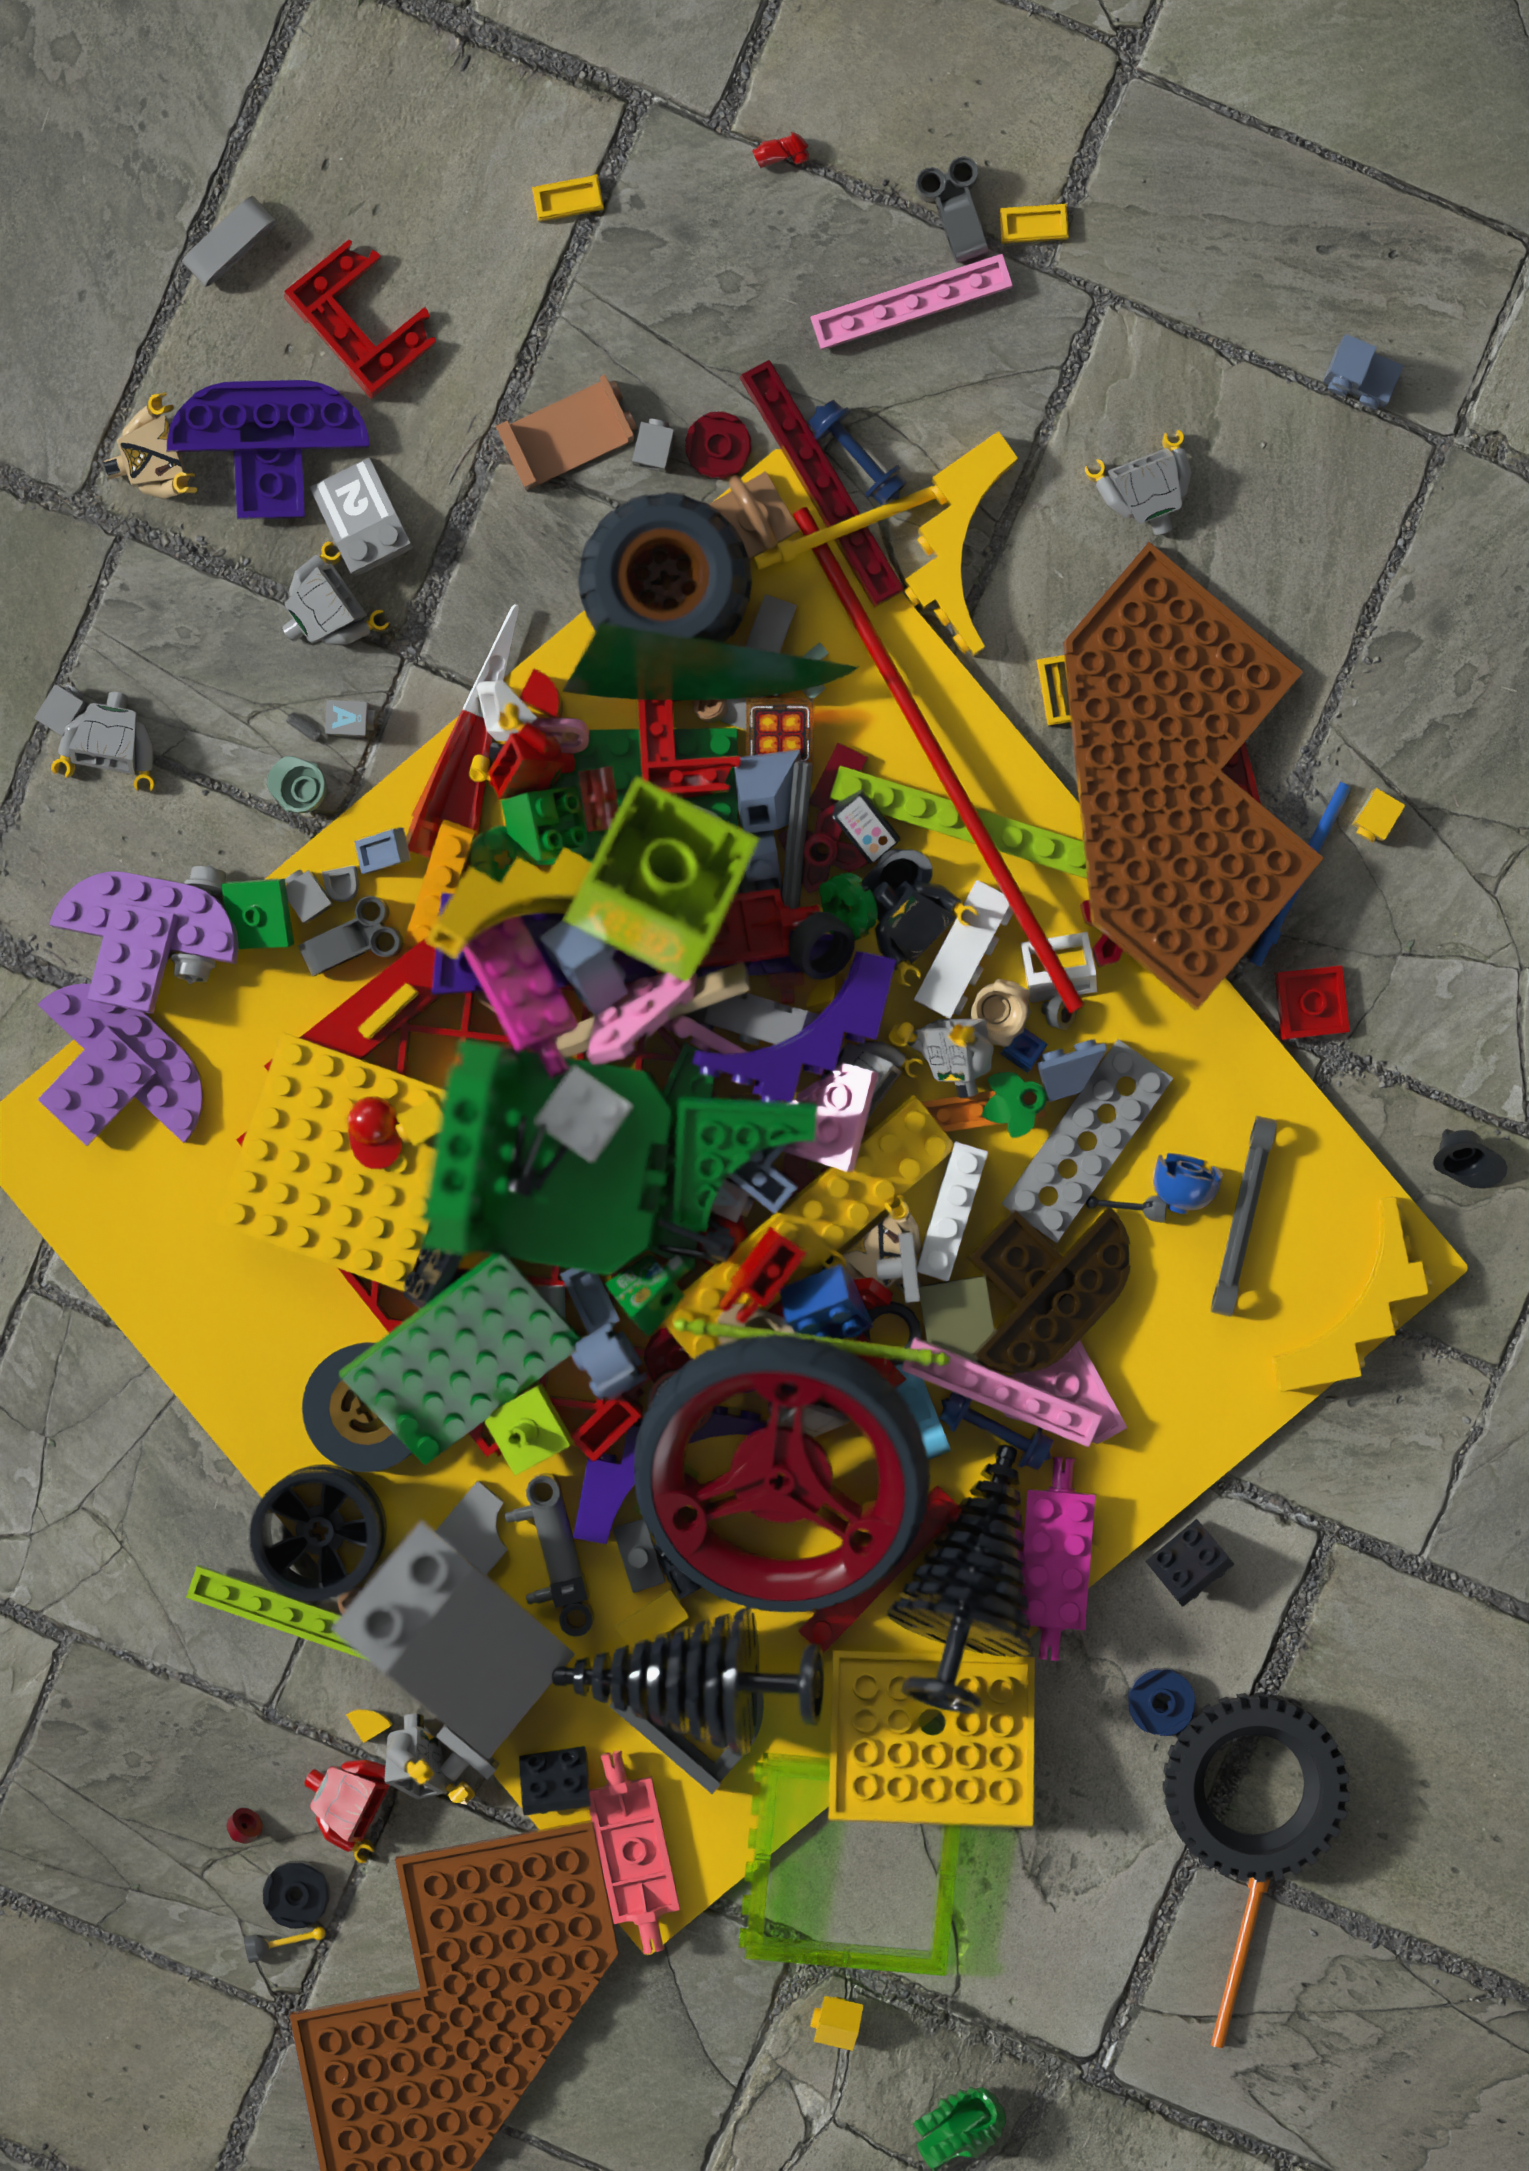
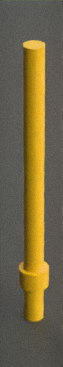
M929 486L793 542L786 540L778 543L775 549L753 557V565L756 570H759L779 561L782 564L795 559L799 553L936 499L931 491V488L934 486Z

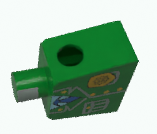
M647 1255L609 1280L605 1285L631 1319L649 1337L676 1309L685 1296L675 1283L687 1274L690 1269L678 1255L663 1267L652 1255Z

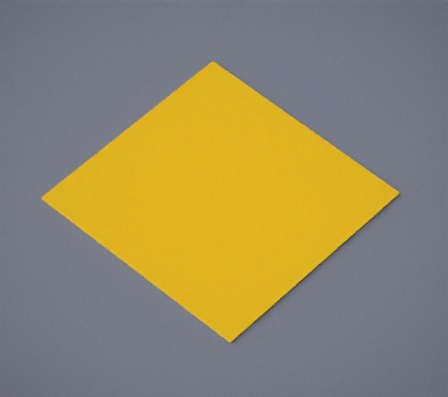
M775 449L741 478L746 483L766 471L793 519V513L803 507H807L819 529L827 528L781 449ZM727 489L717 499L731 492V489ZM799 528V532L783 541L789 540L793 542L804 537ZM835 540L827 542L973 806L983 811L1083 842L1079 802L905 595L901 593L874 608ZM812 549L797 554L795 559L782 564L779 561L759 570L755 569L752 559H750L752 578L750 602L743 616V621L736 632L723 644L746 647L766 594L797 605L780 653L803 657L820 642L828 652V655L822 659L823 661L859 667L846 676L824 684L826 689L812 701L808 699L802 690L780 694L777 698L774 695L764 696L762 706L787 705L806 706L809 708V759L805 762L812 763L813 765L810 797L837 743H840L868 757L861 770L862 773L951 800ZM663 551L656 552L653 557L657 564H663L668 559V555ZM688 559L679 560L677 563L678 570L682 572L688 571L691 568V562ZM642 567L636 571L635 577L643 581L649 577L650 572ZM668 574L661 575L662 580L656 585H662L664 590H669L670 583L675 582V579H669ZM686 583L682 587V592L686 596L693 594L696 590V586L693 583ZM647 591L641 595L640 601L645 604H651L655 596L652 592ZM674 599L667 600L664 603L665 610H672L678 607V603ZM585 610L504 677L503 682L519 698L533 668L537 669L551 679L561 695L563 704L561 718L579 719L588 726L589 730L640 729L638 699L608 698L562 692L595 632L586 616ZM694 700L672 702L674 729L737 728L738 756H750L749 731L721 722L720 720L714 723L702 721L693 710ZM527 707L536 718H551ZM761 708L760 710H774V709H773V708ZM786 708V710H802V709H803V708ZM458 717L265 878L286 879L300 869L303 873L309 870L313 872L325 890L322 871L355 865L359 879V891L352 900L338 902L330 898L334 906L307 924L302 922L288 901L294 945L289 947L238 949L236 964L214 960L216 967L211 969L207 982H193L189 984L186 980L175 977V963L171 958L167 961L153 1014H146L189 1054L202 1080V1113L196 1129L185 1143L171 1132L136 1097L125 1106L89 1146H86L38 1099L85 1050L75 1040L71 1041L0 1101L1 1188L261 1498L272 1486L300 1468L318 1464L336 1465L317 1450L305 1429L302 1401L307 1382L316 1367L332 1353L357 1343H377L389 1333L337 1267L214 1224L241 1150V1146L236 1139L248 1130L268 1074L264 1065L273 1059L282 1032L298 1038L301 1037L413 948V946L403 943L400 953L393 957L378 956L371 950L312 977L298 946L355 919L357 903L367 896L381 898L387 903L389 917L384 926L399 931L404 942L430 858L409 851L410 861L372 873L362 874L354 841L401 827L404 828L405 837L407 836L413 819L411 815ZM492 738V743L505 744L506 742L496 741L494 738ZM805 740V755H806V756H807V740ZM487 779L485 781L478 835L497 825L506 826L501 801L505 799L498 798L495 788L489 785L490 781ZM809 804L807 830L814 833L817 815L822 810ZM738 811V828L742 830ZM884 816L901 837L900 841L890 850L912 849L923 853L928 857L932 865V878L929 883L944 886L962 900V905H964L976 880L1003 893L976 844ZM788 825L773 830L782 885L786 852L778 839V835L787 830ZM842 830L838 840L852 843ZM824 842L818 843V851L821 854H827L829 852L828 845ZM503 850L501 855L496 854L494 857V861L499 863V869H503L504 865L510 864L511 858L507 856V850ZM1000 852L1047 938L1087 932L1096 972L1097 992L1079 995L1085 1006L1077 1010L1073 1024L1066 1030L1051 1027L1047 1023L1046 1015L1041 1012L1043 1003L1045 1001L1050 1002V1000L1031 1003L1030 997L1028 999L1031 1013L1025 1021V1028L1048 1044L1042 1054L1063 1049L1065 1055L1075 1052V1044L1095 1039L1097 1045L1105 1043L1107 1049L1098 1063V1067L1114 1043L1119 1039L1173 1077L1170 1084L1090 1196H1095L1098 1200L1143 1204L1150 1196L1158 1195L1155 1192L1153 1183L1155 1166L1158 1156L1162 1155L1163 1159L1166 1160L1168 1153L1183 1154L1204 1161L1203 1168L1211 1171L1212 1166H1215L1223 1173L1217 1195L1208 1206L1199 1210H1188L1187 1214H1180L1171 1211L1168 1208L1169 1204H1167L1165 1223L1148 1220L1141 1210L1112 1208L1124 1224L1129 1237L1130 1273L1119 1297L1080 1341L1127 1428L1099 1444L1091 1442L1089 1447L1042 1428L1043 1434L1054 1441L1049 1451L1051 1459L1044 1460L1038 1471L1028 1466L1019 1467L1018 1463L1024 1451L1013 1446L1017 1450V1456L1012 1464V1468L1019 1473V1484L1007 1486L1016 1489L1020 1493L1021 1504L1016 1507L1010 1506L1017 1509L1019 1514L1022 1515V1527L1016 1529L1023 1534V1540L1028 1489L1048 1490V1487L1052 1486L1053 1457H1062V1471L1065 1470L1066 1457L1075 1458L1072 1488L1078 1493L1095 1494L1092 1543L1101 1548V1551L1090 1561L1089 1589L1336 1382L1281 1392L1278 1390L1272 1356L1298 1349L1319 1338L1338 1323L1358 1300L1371 1276L1378 1253L1381 1227L1378 1199L1393 1196L1396 1197L1397 1203L1402 1202L1406 1222L1401 1223L1403 1236H1409L1412 1247V1255L1407 1256L1408 1261H1422L1423 1267H1429L1432 1279V1286H1427V1295L1389 1302V1307H1395L1399 1326L1394 1327V1332L1464 1275L1468 1267L1226 977L1201 1007L1195 1011L1124 950L1116 964L1097 967L1092 948L1103 932L1085 924L1080 909V904L1085 900H1089L1087 878L1084 879ZM878 860L872 864L867 862L850 873L857 875L863 880L876 867ZM536 863V867L546 874L549 873L553 866L537 865ZM469 865L467 867L466 872L463 871L460 883L467 874L468 870L470 869ZM831 865L828 880L847 871ZM802 883L800 907L818 904L820 912H823L819 889L813 893H808ZM371 902L366 905L364 914L369 921H375L380 916L381 910L377 903ZM1014 912L1006 926L999 924L994 934L999 940L992 954L989 956L984 953L978 964L984 968L975 986L968 983L963 993V996L968 999L960 1015L958 1016L953 1013L950 1019H972L971 1010L978 992L985 986L994 984L997 979L1013 981L1028 990L1021 943L1028 942L1029 939ZM952 913L957 918V913ZM955 920L913 964L907 960L906 964L908 966H914L920 972V979L914 971H907L904 974V979L911 987H907L901 982V972L898 969L893 970L878 1031L879 1037L869 1041L885 1042L905 1053V1058L920 1059L924 1066H920L915 1062L909 1064V1072L918 1076L917 1078H909L903 1072L867 1119L866 1124L872 1130L912 1095L917 1097L920 1102L958 1096L954 1081H937L934 1078L929 1063L922 1053L910 1047L908 1043L905 1046L895 1045L888 1038L894 1025L901 1026L902 1023H910L914 1027V1032L938 1019H948L914 1001V998ZM875 927L869 929L868 933L870 934L868 936L855 940L852 957L845 968L839 972L842 975V985L844 983L843 978L848 976L856 951L884 957L878 949ZM387 932L380 936L378 940L380 949L387 952L394 947L395 940L392 934ZM1082 946L1055 950L1064 968L1085 965ZM1031 954L1033 972L1046 971L1038 955ZM805 973L748 976L750 990L744 993L809 1011L806 1008L808 997L820 980L812 979ZM560 990L576 1022H581L583 1003L578 999L575 991ZM465 993L444 994L411 1020V1025L461 1031ZM474 993L470 1032L508 1036L497 1013L480 1003ZM824 1010L815 1012V1014L820 1015ZM590 1011V1018L595 1017V1015ZM716 1026L713 1028L715 1034L747 1052L775 1045L760 1040L758 1046L739 1041V1033ZM401 1029L362 1060L397 1073ZM656 1030L651 1035L647 1034L645 1052L675 1055ZM667 1030L681 1049L684 1043L700 1049L690 1043L693 1036L690 1035L682 1038L674 1032ZM411 1031L406 1076L435 1087L446 1088L451 1064L457 1065L458 1055L456 1053L460 1037ZM844 1032L840 1050L848 1042L853 1045H857L859 1042L845 1039L846 1032ZM469 1038V1041L515 1049L512 1043ZM638 1038L632 1043L634 1046L633 1051H637ZM992 1044L994 1050L991 1058V1069L975 1079L978 1093L993 1091L989 1085L988 1077L999 1072L1015 1073L1024 1082L1041 1083L1043 1087L1036 1063L1043 1061L1042 1054L1031 1070L1026 1073L1000 1054L1005 1046ZM711 1047L709 1053L718 1054L719 1051ZM586 1052L585 1061L591 1062L588 1052ZM577 1055L571 1056L569 1058L577 1059ZM625 1056L599 1064L635 1070L636 1057ZM644 1058L643 1071L651 1072L663 1092L676 1062ZM723 1071L720 1072L719 1077L714 1078L713 1089L721 1099H730L732 1095L755 1094L753 1093L755 1079H753L751 1086L732 1081L733 1074ZM817 1075L816 1082L820 1081L822 1075ZM1123 1076L1117 1081L1116 1088L1119 1094L1129 1096L1135 1091L1136 1085L1131 1077ZM797 1092L794 1093L793 1100H794L795 1098H797L796 1095L799 1094V1093H797ZM1079 1093L1051 1102L1047 1101L1045 1105L1046 1117L1035 1118L1033 1128L1027 1134L1020 1137L1011 1138L1008 1131V1123L945 1132L953 1143L955 1141L988 1152L949 1281L983 1275L967 1259L968 1256L1011 1211L1001 1203ZM1103 1104L1097 1110V1117L1102 1123H1111L1116 1117V1110L1110 1104ZM1256 1116H1262L1277 1120L1276 1131L1267 1158L1238 1283L1239 1287L1232 1316L1228 1317L1211 1313L1212 1298L1216 1283L1219 1280L1249 1151V1140ZM864 1130L862 1138L865 1137L869 1133V1131ZM1084 1131L1078 1136L1077 1143L1082 1150L1090 1151L1096 1146L1097 1139L1092 1132ZM782 1151L772 1164L784 1173L783 1161L786 1152ZM950 1154L901 1195L919 1227L921 1249ZM1064 1159L1058 1165V1172L1063 1178H1072L1077 1172V1164L1072 1159ZM816 1161L807 1162V1168L813 1169L814 1175L821 1174V1169L827 1168L826 1164ZM1052 1186L1043 1187L1038 1195L1039 1201L1045 1206L1053 1205L1058 1199L1056 1189ZM789 1197L779 1209H781L786 1203L790 1201ZM754 1198L747 1217L744 1216L743 1220L748 1236L774 1215L772 1211L756 1198ZM899 1198L889 1205L890 1208H897L901 1201ZM1084 1204L1057 1243L1039 1230L1037 1231L1063 1256L1109 1207L1097 1206L1095 1209H1089ZM887 1209L875 1217L839 1248L837 1252L839 1254L844 1253L889 1214ZM710 1211L709 1216L714 1215L716 1213ZM430 1224V1227H429V1230H428L427 1233H431L432 1224ZM645 1250L621 1268L619 1274L647 1255H652L662 1267L670 1260L650 1250ZM484 1252L463 1254L464 1256L458 1267L475 1268L492 1254ZM832 1254V1256H833V1261H832V1263L835 1261V1258H836V1256H835L834 1254ZM508 1257L523 1274L551 1277L553 1265ZM696 1258L695 1270L690 1269L687 1274L677 1281V1286L683 1293L712 1267L705 1264L701 1259ZM821 1264L807 1277L821 1272L823 1265ZM561 1266L560 1274L571 1268ZM917 1272V1279L921 1285L946 1282V1280ZM598 1273L602 1283L606 1284L611 1280V1274ZM358 1275L371 1292L373 1280ZM986 1278L995 1330L1016 1306ZM895 1283L891 1284L887 1288L893 1293L891 1301L904 1304L914 1312L920 1322L921 1340L927 1342L920 1296L919 1301L906 1302L905 1295ZM382 1284L380 1304L391 1318L407 1320L420 1310L403 1296L404 1291ZM533 1284L534 1286H550V1285ZM565 1287V1320L583 1339L589 1333L567 1287ZM616 1299L615 1311L620 1321L615 1323L616 1326L613 1328V1331L616 1334L623 1331L633 1346L646 1347L650 1338L661 1328L665 1327L662 1323L647 1337ZM891 1313L883 1314L876 1318L869 1332L872 1343L875 1345L879 1344V1346H892V1348L893 1346H896V1348L904 1347L910 1335L909 1327L905 1320ZM858 1336L847 1337L842 1340H845V1342L849 1340L850 1342L854 1341ZM1388 1337L1358 1342L1355 1345L1356 1348H1362L1365 1358ZM572 1354L549 1371L547 1395L597 1401V1397L590 1387V1382L593 1380L586 1369L581 1371L577 1367ZM639 1355L642 1364L637 1366L640 1374L645 1371L647 1373L648 1370L644 1362V1356ZM984 1365V1366H987V1367H989V1368H992V1369H994V1370H997V1371H999V1372H1001V1373H1004V1374H1006V1375H1009V1376H1010L1011 1374L1015 1373V1372L1002 1371V1370L993 1368V1367H991V1366H989V1365ZM539 1379L522 1392H527L538 1386ZM923 1379L939 1418L944 1408L942 1407L941 1400L949 1398L952 1391ZM652 1380L641 1387L644 1393L636 1399L643 1406L640 1418H644L648 1411L647 1400L650 1387L653 1384ZM352 1389L345 1401L347 1410L351 1409V1403L357 1396ZM757 1390L745 1393L744 1402L738 1407H731L726 1401L718 1404L728 1407L727 1413L740 1416L741 1410L760 1413L761 1420L767 1421L771 1418L768 1411L769 1401L762 1397ZM973 1399L969 1405V1408L1028 1439H1031L1038 1427L1034 1424L1006 1417L1004 1412ZM365 1403L360 1409L362 1413L368 1411L373 1421L361 1423L353 1419V1424L361 1430L373 1431L385 1425L380 1418L374 1419L371 1409ZM553 1405L569 1434L596 1412V1410ZM850 1417L849 1423L813 1437L827 1452L833 1470L832 1483L840 1491L860 1506L877 1499L879 1470L876 1456L866 1436ZM939 1419L951 1451L928 1460L930 1472L929 1492L938 1485L959 1505L964 1498L971 1497L974 1499L975 1496L969 1490L979 1480L982 1482L984 1480L990 1481L981 1476L980 1473L987 1464L993 1465L996 1462L995 1456L999 1445L1011 1444L963 1419L955 1432L950 1430L949 1424ZM484 1422L483 1435L492 1445L495 1440ZM628 1430L605 1451L606 1453L615 1454L616 1461L622 1462ZM468 1433L427 1465H424L412 1453L400 1463L384 1470L374 1472L353 1471L365 1479L375 1490L382 1502L387 1521L386 1541L380 1558L370 1572L356 1586L365 1589L420 1522H423L435 1532L479 1480L504 1501L498 1512L496 1526L500 1539L508 1548L486 1576L575 1653L566 1665L568 1668H574L576 1660L589 1657L590 1666L593 1669L596 1655L609 1652L612 1662L615 1649L627 1645L615 1627L672 1587L663 1573L665 1583L635 1593L632 1591L613 1527L643 1518L634 1485L625 1496L615 1515L607 1544L574 1538L582 1573L585 1575L590 1595L588 1600L584 1601L591 1605L594 1611V1621L591 1629L580 1637L567 1635L559 1623L563 1606L555 1608L553 1600L539 1604L527 1603L526 1595L536 1590L550 1587V1580L534 1518L508 1523L506 1522L505 1513L530 1505L526 1496L529 1482L540 1473H549L554 1475L561 1484L562 1496L574 1536L588 1456L578 1446L575 1447L574 1444L516 1476L513 1474L503 1454L497 1457L493 1452L487 1457ZM749 1435L716 1436L688 1444L684 1461V1472L694 1477L700 1484L714 1480L729 1472L736 1449ZM540 1482L535 1486V1493L540 1499L547 1500L552 1497L553 1489L548 1483ZM307 1483L292 1488L307 1508L321 1505L322 1483ZM733 1490L711 1497V1503L732 1496L735 1493ZM347 1496L342 1506L338 1509L344 1521L363 1519L364 1516L358 1505L350 1496ZM824 1502L823 1505L845 1521L848 1520L847 1517ZM750 1511L724 1515L710 1520L708 1523L719 1535L737 1547L754 1554L778 1559L813 1557L842 1545L843 1541L831 1531L806 1519L780 1523L765 1520ZM275 1513L293 1536H297V1522ZM316 1522L317 1526L313 1529V1533L320 1534L323 1539L325 1538L324 1534L329 1531L328 1527H321L320 1522ZM945 1526L823 1654L824 1693L822 1712L818 1725L811 1726L802 1721L798 1694L763 1693V1719L758 1735L752 1746H750L748 1756L746 1755V1758L741 1757L723 1778L720 1786L713 1794L610 1707L612 1701L611 1691L608 1703H602L594 1699L592 1685H590L589 1693L587 1692V1696L584 1697L575 1693L573 1685L555 1686L552 1682L491 1756L499 1763L493 1775L521 1808L519 1756L585 1746L588 1758L590 1789L604 1787L607 1784L603 1761L600 1756L607 1752H610L612 1764L615 1765L612 1755L613 1751H622L627 1779L632 1781L652 1776L680 1904V1910L665 1913L658 1920L662 1942L665 1944L829 1806L833 1651L943 1654L945 1644L903 1628L887 1616V1611L896 1600L900 1602L902 1597L899 1594L905 1585H910L911 1582H914L910 1580L917 1567L920 1568L921 1565H924L923 1558L927 1551H930L931 1548H936L934 1541L943 1531L949 1530ZM651 1535L653 1544L656 1545L655 1538ZM344 1540L336 1552L340 1556L347 1573H350L361 1562L366 1547ZM1022 1545V1549H1018V1550L1021 1551L1022 1553H1023V1547H1024L1023 1545ZM306 1550V1552L318 1565L319 1555L312 1554ZM700 1588L679 1599L690 1617L668 1633H671L673 1638L675 1631L685 1626H690L693 1632L697 1623L708 1619L714 1626L715 1619L727 1613L731 1614L732 1620H734L733 1617L736 1611L747 1607L727 1601L704 1588ZM752 1608V1613L754 1612L757 1623L759 1667L761 1673H800L803 1651L806 1645L811 1643L798 1630L818 1609L813 1608V1610L803 1612H772ZM572 1610L568 1613V1620L573 1626H582L586 1622V1616L580 1610ZM1030 1626V1631L1027 1633L1029 1638L1040 1630L1038 1626ZM968 1650L964 1651V1655L994 1656L983 1651V1654ZM936 1710L925 1711L919 1718L920 1728H923L940 1712ZM690 1726L687 1734L683 1735L713 1762L724 1752L723 1749L711 1744V1737L708 1738L707 1742L694 1739L690 1734ZM589 1806L579 1809L553 1811L546 1814L528 1815L539 1830L591 1820ZM634 1921L618 1923L643 1953L638 1925H635ZM651 1939L652 1948H653L652 1953L645 1954V1955H651V1954H653V1953L655 1952V1948H654V1944H653V1940H652V1939Z

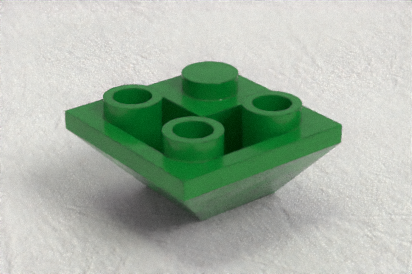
M577 786L525 793L501 801L508 834L536 861L558 858L564 847L576 854L591 852Z

